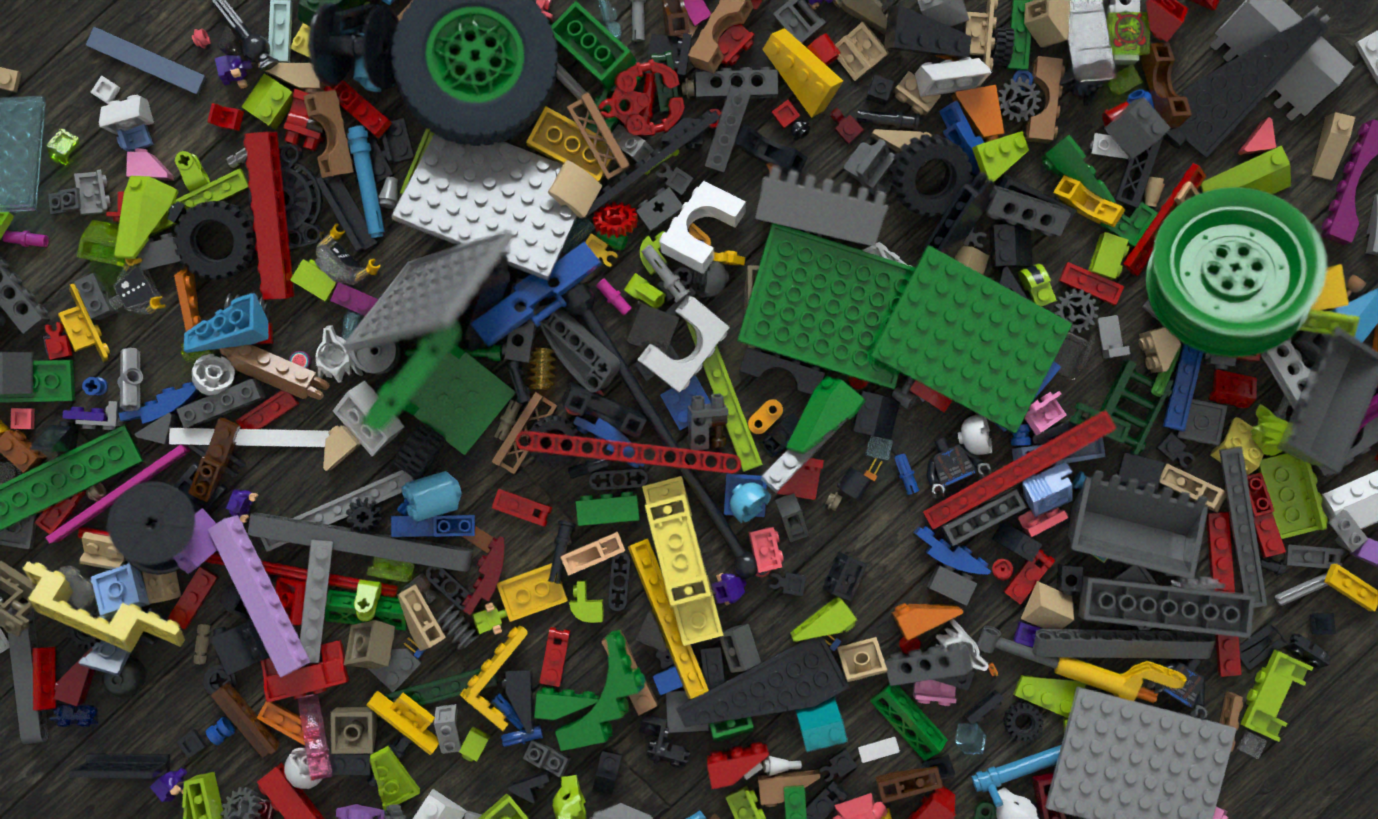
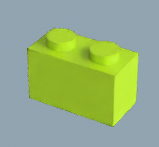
M1107 232L1100 234L1088 271L1109 280L1119 277L1123 268L1120 265L1122 258L1126 257L1129 246H1127L1128 239Z
M303 259L290 280L325 302L330 303L338 282L342 283L337 279L339 275L329 269L327 272L320 269L321 264L312 259L309 262Z

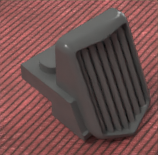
M879 139L872 146L863 142L846 162L844 169L846 173L859 181L862 187L868 189L876 197L878 192L886 193L891 190L890 187L893 184L889 182V175L893 172L889 168L890 164H894L896 161L893 158L895 154L889 151L887 142Z

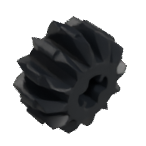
M365 497L364 502L357 498L356 503L351 502L349 504L351 509L346 511V514L349 516L347 522H354L351 526L352 529L359 526V532H362L364 527L368 532L371 531L372 526H378L377 520H381L382 515L378 514L381 508L374 507L376 504L375 500L368 503V497ZM362 512H366V518L361 517Z

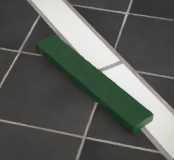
M474 669L383 695L394 703L402 693H405L420 706L459 696L464 688L467 689L469 687L467 685L469 680L474 675L478 676L482 669ZM495 674L483 689L498 685Z

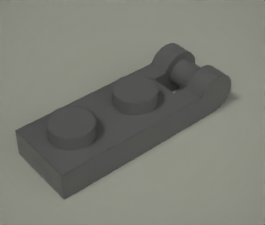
M1285 545L1284 564L1316 568H1330L1331 564L1343 566L1341 555H1343L1344 549ZM1329 554H1332V562H1328Z

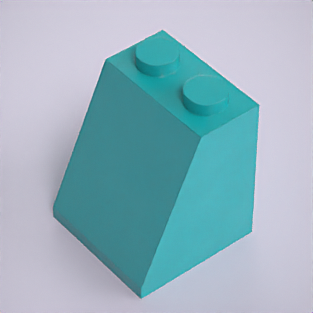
M834 696L814 707L796 710L807 752L847 742L843 721Z

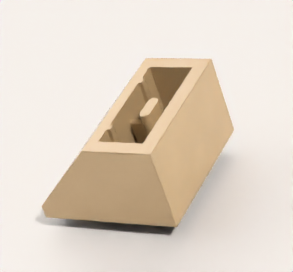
M1033 0L1025 3L1024 24L1040 47H1047L1068 40L1070 32V0Z
M1164 326L1139 334L1140 339L1138 341L1140 348L1145 351V364L1148 370H1151V373L1167 371L1181 345L1180 340L1173 336Z

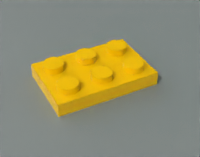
M552 563L497 583L510 622L568 601L562 582L561 584L548 582Z

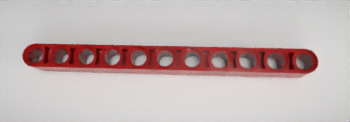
M522 431L516 436L517 447L524 451L728 474L737 472L741 467L739 457L733 454ZM523 435L531 438V444L527 447H523L519 443V439ZM547 437L552 441V446L548 449H543L540 446V440ZM562 441H571L572 449L570 451H563L561 449ZM585 442H589L593 446V451L589 454L584 453L581 449L582 444ZM604 445H611L614 452L611 456L603 454L602 448ZM625 447H631L634 450L632 458H626L623 455ZM646 449L654 452L653 460L648 461L644 458L643 454ZM668 451L675 455L672 463H668L664 459V455ZM687 454H692L695 457L693 465L686 464L685 456ZM708 456H712L715 459V465L712 468L705 464ZM729 458L733 459L736 463L733 470H729L726 467V461Z

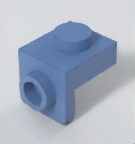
M145 124L126 131L122 129L117 130V142L122 149L128 152H134L135 149H143L153 145L148 127Z

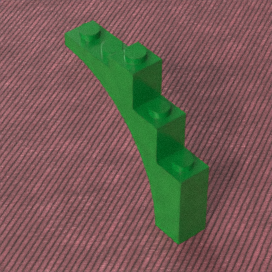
M620 630L612 631L606 636L609 652V670L606 685L600 699L587 715L576 721L564 724L555 731L561 751L606 742L612 736V726L608 721L622 718L628 712L629 705L624 696L637 694L645 687V677L640 672V668H631L632 661L630 656L627 655L625 648L626 640L621 635Z

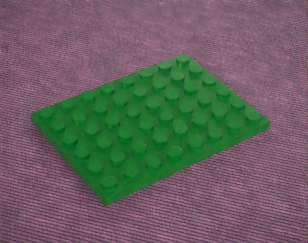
M772 223L737 342L893 390L896 386L899 371L871 357L870 354L910 280L915 267Z
M928 245L870 356L1008 431L1016 433L1072 323Z

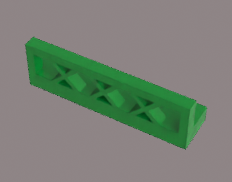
M329 590L326 597L325 621L354 625L369 622L361 621L351 615L356 614L354 602L357 593ZM380 596L374 616L379 617L381 620L377 621L395 626L396 630L406 631L407 622L399 598ZM331 611L338 612L341 615H332ZM391 619H401L402 623L394 622Z
M888 682L883 691L870 699V702L924 761L942 751L948 739L899 685L890 686V682ZM883 697L889 706L883 705L879 699ZM893 714L899 715L902 721L896 720ZM907 729L913 730L916 736L910 735ZM921 744L926 745L931 751L926 753Z

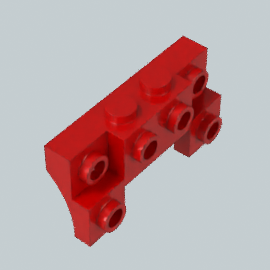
M337 640L322 644L320 649L323 661L305 665L283 677L279 676L271 658L261 660L264 693L267 703L294 696V699L307 696V692L311 691L314 694L326 691V687L348 682L349 677L344 665L345 653L342 641Z

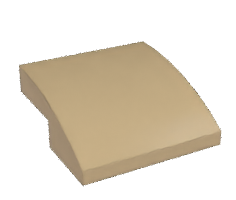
M861 22L854 30L835 44L841 52L837 59L854 81L858 80L889 54L865 22Z
M567 160L548 193L561 206L567 205L579 218H583L589 211L602 185L581 167Z

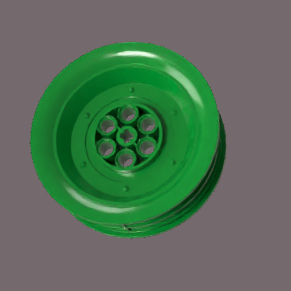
M1249 188L1214 189L1186 200L1175 208L1163 222L1147 265L1145 279L1147 296L1151 308L1161 324L1186 345L1208 354L1223 357H1247L1262 354L1289 340L1304 323L1325 281L1326 256L1323 244L1313 225L1299 210L1286 201L1269 193ZM1222 287L1228 288L1229 291L1222 289Z

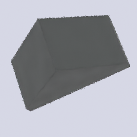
M167 413L135 433V436L162 444H169L170 428H176L177 413Z

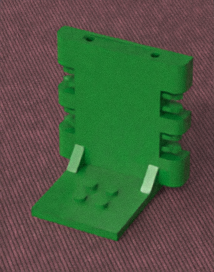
M455 318V321L449 327L437 328L433 332L431 330L427 331L419 342L418 346L420 348L394 380L389 378L376 396L377 401L370 408L362 422L374 431H381L388 426L402 408L443 435L449 444L465 455L516 391L455 344L460 333V322ZM431 347L437 348L435 355L430 353Z

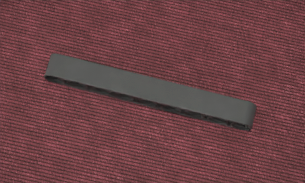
M1039 629L1035 634L1033 652L1041 657L1208 659L1212 656L1216 638L1211 633L1193 631Z

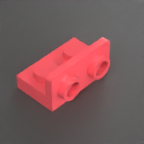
M1059 507L1037 517H1034L1031 510L1018 516V520L1026 535L1030 537L1068 518L1066 512L1060 510Z
M766 527L765 529L748 532L757 564V572L781 568V562L784 561L782 551L778 549L779 535L777 530H774V527Z

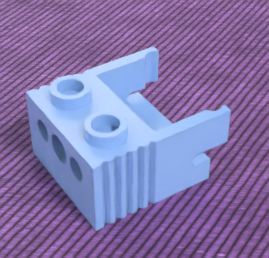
M1067 462L1046 470L1041 474H1033L1022 481L1024 498L1034 517L1072 501V484L1069 478L1065 477L1072 473Z
M130 563L91 577V584H93L100 618L105 620L114 618L122 603L126 605L134 604L140 608L150 605L142 573Z

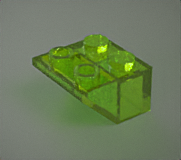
M92 220L80 237L77 257L126 268L125 258H116L114 256L119 225Z

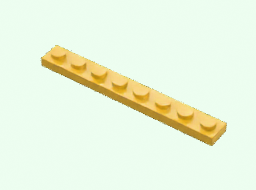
M645 539L628 546L688 699H693L708 692V687L691 645L683 646L674 608L670 604L664 577L649 540Z

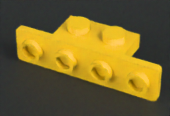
M71 284L69 290L77 307L58 313V317L75 352L95 345L102 361L106 362L110 354L109 348L106 343L102 344L100 340L102 334L98 325H93L75 284Z
M376 691L367 703L370 709L429 755L439 745L437 736L426 729L435 717L405 693H402L393 703L382 693Z

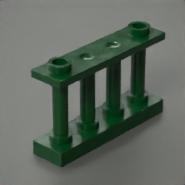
M1125 360L1099 411L1103 412L1106 410L1108 415L1116 416L1140 428L1135 439L1127 436L1124 442L1131 446L1129 454L1138 455L1146 446L1144 441L1165 398H1168L1172 393L1173 387L1171 386L1174 381L1169 380L1164 394L1160 397L1156 396L1154 401L1151 402L1128 391L1125 386L1128 380L1133 379L1153 388L1155 381L1136 372L1134 368L1137 363ZM1124 397L1148 409L1149 412L1145 420L1143 421L1119 409L1117 406L1119 399Z

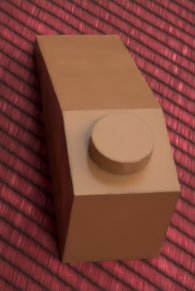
M819 770L758 776L761 805L775 807L777 803L784 802L783 786L804 785L806 788L820 779Z

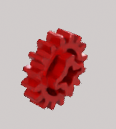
M613 202L612 205L606 203L605 208L599 207V212H594L593 222L595 230L600 231V235L607 234L608 238L612 235L618 238L620 234L625 237L626 232L632 233L633 228H637L638 217L636 209H631L630 204L624 206L623 202L619 205H616V202Z

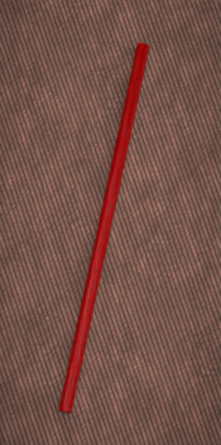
M81 527L78 531V537L81 539L85 532L109 536L107 531ZM214 552L204 561L225 565L219 552ZM261 561L267 574L307 580L308 569ZM329 573L328 585L357 590L359 580L362 579ZM381 583L380 595L389 597L397 595V586Z

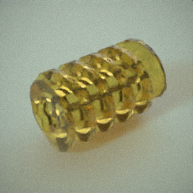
M533 348L536 351L531 352L530 355L536 359L531 360L530 364L536 367L530 369V372L534 373L535 376L529 377V380L535 382V384L529 385V388L551 390L549 387L555 385V383L549 381V379L555 377V374L549 371L555 369V366L551 365L550 362L556 361V358L551 357L550 354L555 352L553 349Z

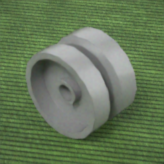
M391 340L384 344L380 343L372 347L368 346L360 350H353L351 355L354 363L363 371L383 374L397 366L401 357V347L398 340ZM378 348V353L374 355L376 353L374 349Z

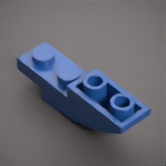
M955 101L939 111L947 127L943 133L948 140L958 145L969 158L967 162L971 164L972 172L977 176L981 172L972 147L982 144L984 141L981 135L975 137L958 101Z
M193 382L182 384V388L175 390V387L163 389L162 394L156 395L157 400L146 402L145 406L140 407L139 410L119 413L120 421H131L141 418L142 424H151L168 413H177L176 409L188 405L198 396L200 391L195 388Z
M576 416L573 424L577 425L576 429L585 434L588 431L596 434L595 439L632 443L621 431L601 418H598L596 424L579 416ZM608 445L606 449L610 450L609 455H612L614 452L613 447ZM625 447L623 455L626 458H632L634 450L631 447ZM627 462V464H629V465H631V466H633V467H635V468H638L639 465L642 466V467H644V465H645V464Z
M437 515L418 522L409 516H391V537L475 536V515Z
M918 526L913 532L929 544L924 552L938 561L961 571L975 574H990L991 571L987 568L989 564L980 557L977 560L971 556L972 551L966 546L962 545L959 547L955 545L950 550L951 545L943 539L940 541L933 537L935 533L926 526L924 529Z

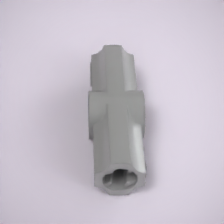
M136 348L122 349L120 351V377L117 381L120 388V408L124 411L139 410L140 383L143 380V374L140 371V351Z

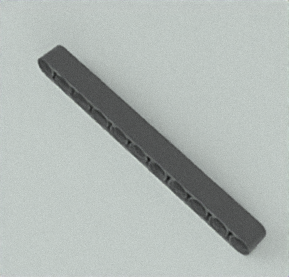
M251 513L248 535L309 546L311 545V540L332 541L333 550L457 571H470L473 550L465 547L406 537H391L388 534L365 530L359 532V529L264 513Z

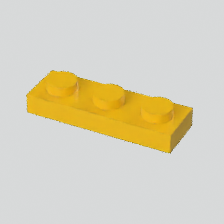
M1331 564L1324 582L1368 611L1375 612L1378 606V590L1338 564Z

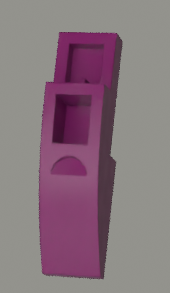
M338 282L330 301L366 316L378 299Z

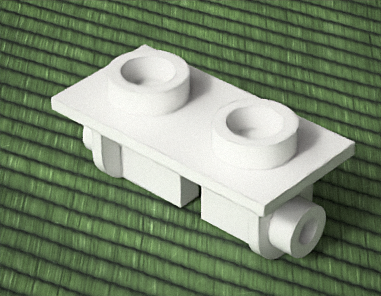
M1094 134V140L1090 143L1091 154L1124 159L1129 158L1110 135Z

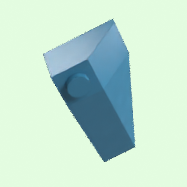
M1378 288L1359 296L1357 299L1349 302L1347 306L1327 311L1358 316L1360 320L1355 338L1362 343L1378 324Z
M251 293L234 299L230 302L231 306L225 310L219 309L215 312L216 316L208 321L203 320L185 332L184 352L189 353L251 345L267 340L268 319L256 294Z

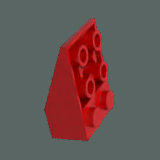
M756 742L750 744V747L747 748L736 746L730 748V751L722 752V750L710 752V755H707V766L712 789L733 785L768 757L767 744Z

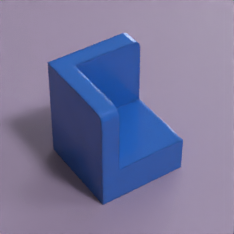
M675 664L669 666L668 670L653 676L660 695L683 686Z

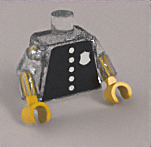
M335 224L330 231V235L327 234L317 244L316 256L318 258L315 260V264L334 282L354 285L368 277V274L376 275L380 268V265L373 266L375 259H370L367 267L364 269L337 241L335 242L345 233L344 230L342 232L336 230L339 224Z
M125 258L126 263L117 277V282L113 285L118 295L109 299L110 305L115 310L124 305L128 311L151 315L158 309L165 308V304H160L164 299L148 270H142L141 265H137L142 262V259Z

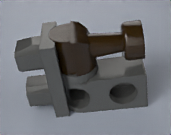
M720 393L712 394L710 404L704 403L703 396H692L691 405L687 406V445L690 450L709 449V428L712 427L714 435L710 437V446L716 448L726 446V437L722 433L723 426L728 422V408L724 403L723 396Z

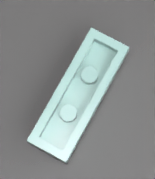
M270 0L269 56L278 59L279 63H290L293 8L291 0Z

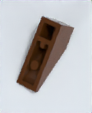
M938 767L896 771L875 777L883 803L943 788Z

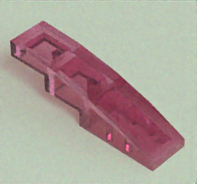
M318 694L298 698L310 779L313 781L332 777Z

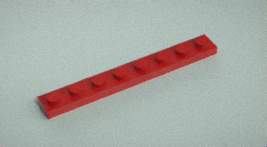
M1229 512L1207 513L1206 523L1212 590L1235 592ZM1215 634L1218 675L1221 677L1241 675L1239 637Z

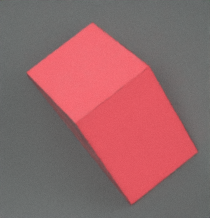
M1270 117L1260 122L1237 152L1239 155L1268 152L1276 148L1273 121Z

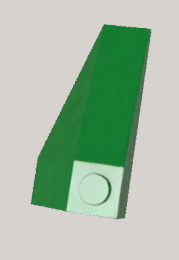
M1070 135L1041 157L1043 160L1042 164L1048 171H1052L1060 178H1063L1065 175L1080 181L1095 195L1110 202H1116L1105 184L1095 178V169L1093 166L1085 163L1083 158L1086 155Z
M825 376L815 388L786 446L787 449L805 454L820 443L826 433L830 430H837L839 428L838 424L846 418L850 420L865 403V399L843 380Z

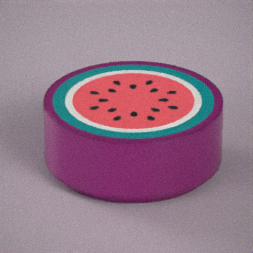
M296 351L289 358L290 362L307 369L311 365L310 356L303 351Z

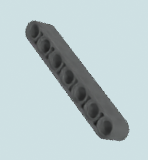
M11 607L7 612L14 616L18 611ZM32 609L25 616L29 623L28 627L22 630V634L16 637L8 633L20 738L23 744L46 742L48 739L46 710L33 711V648H38L34 610Z

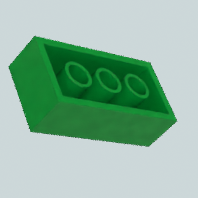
M577 1L551 26L556 42L607 90L615 84V77L618 73L627 70L637 61L632 52Z

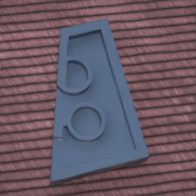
M101 640L92 647L93 650L86 657H83L78 662L80 666L120 676L130 652Z

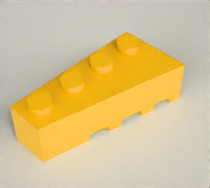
M785 28L772 33L762 50L811 118L822 113L836 94L843 80Z

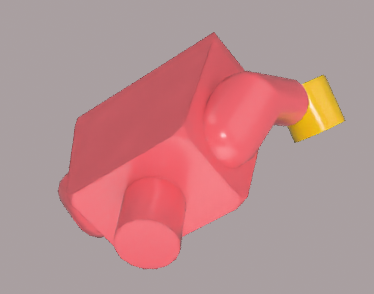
M872 793L835 805L838 816L833 818L892 819L890 809L886 808L882 802L875 803Z

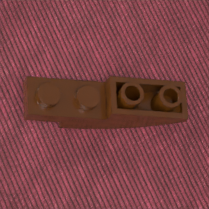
M222 417L218 419L207 452L201 458L188 494L203 501H209L231 458L237 443L235 439L240 425Z

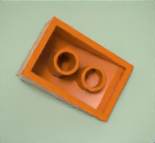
M906 603L895 607L896 611L892 612V615L902 635L909 640L964 612L955 604L906 605Z

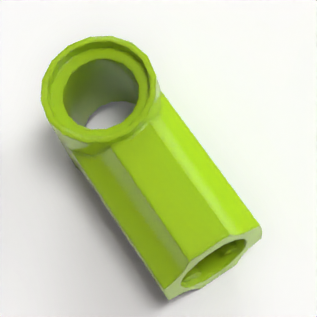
M636 273L624 288V291L637 300L644 301L654 309L661 307L665 301L666 295L651 286L647 280Z

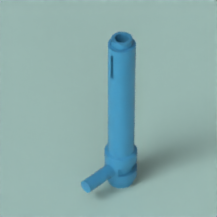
M365 126L348 128L349 133L347 134L348 149H350L354 157L368 234L371 235V238L382 237L385 231L370 157L371 146L367 142L369 137L368 131H365Z
M1061 745L997 768L994 766L987 768L985 772H976L974 776H971L975 790L977 792L989 791L995 806H1002L1003 802L996 788L1000 787L1002 783L1056 765Z

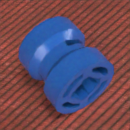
M1029 424L1020 425L1017 432L1012 433L1014 437L1010 439L1011 445H1031V438L1028 437L1031 431Z
M226 717L220 718L215 726L212 725L206 729L207 737L217 746L224 742L225 737H230L235 733V727Z

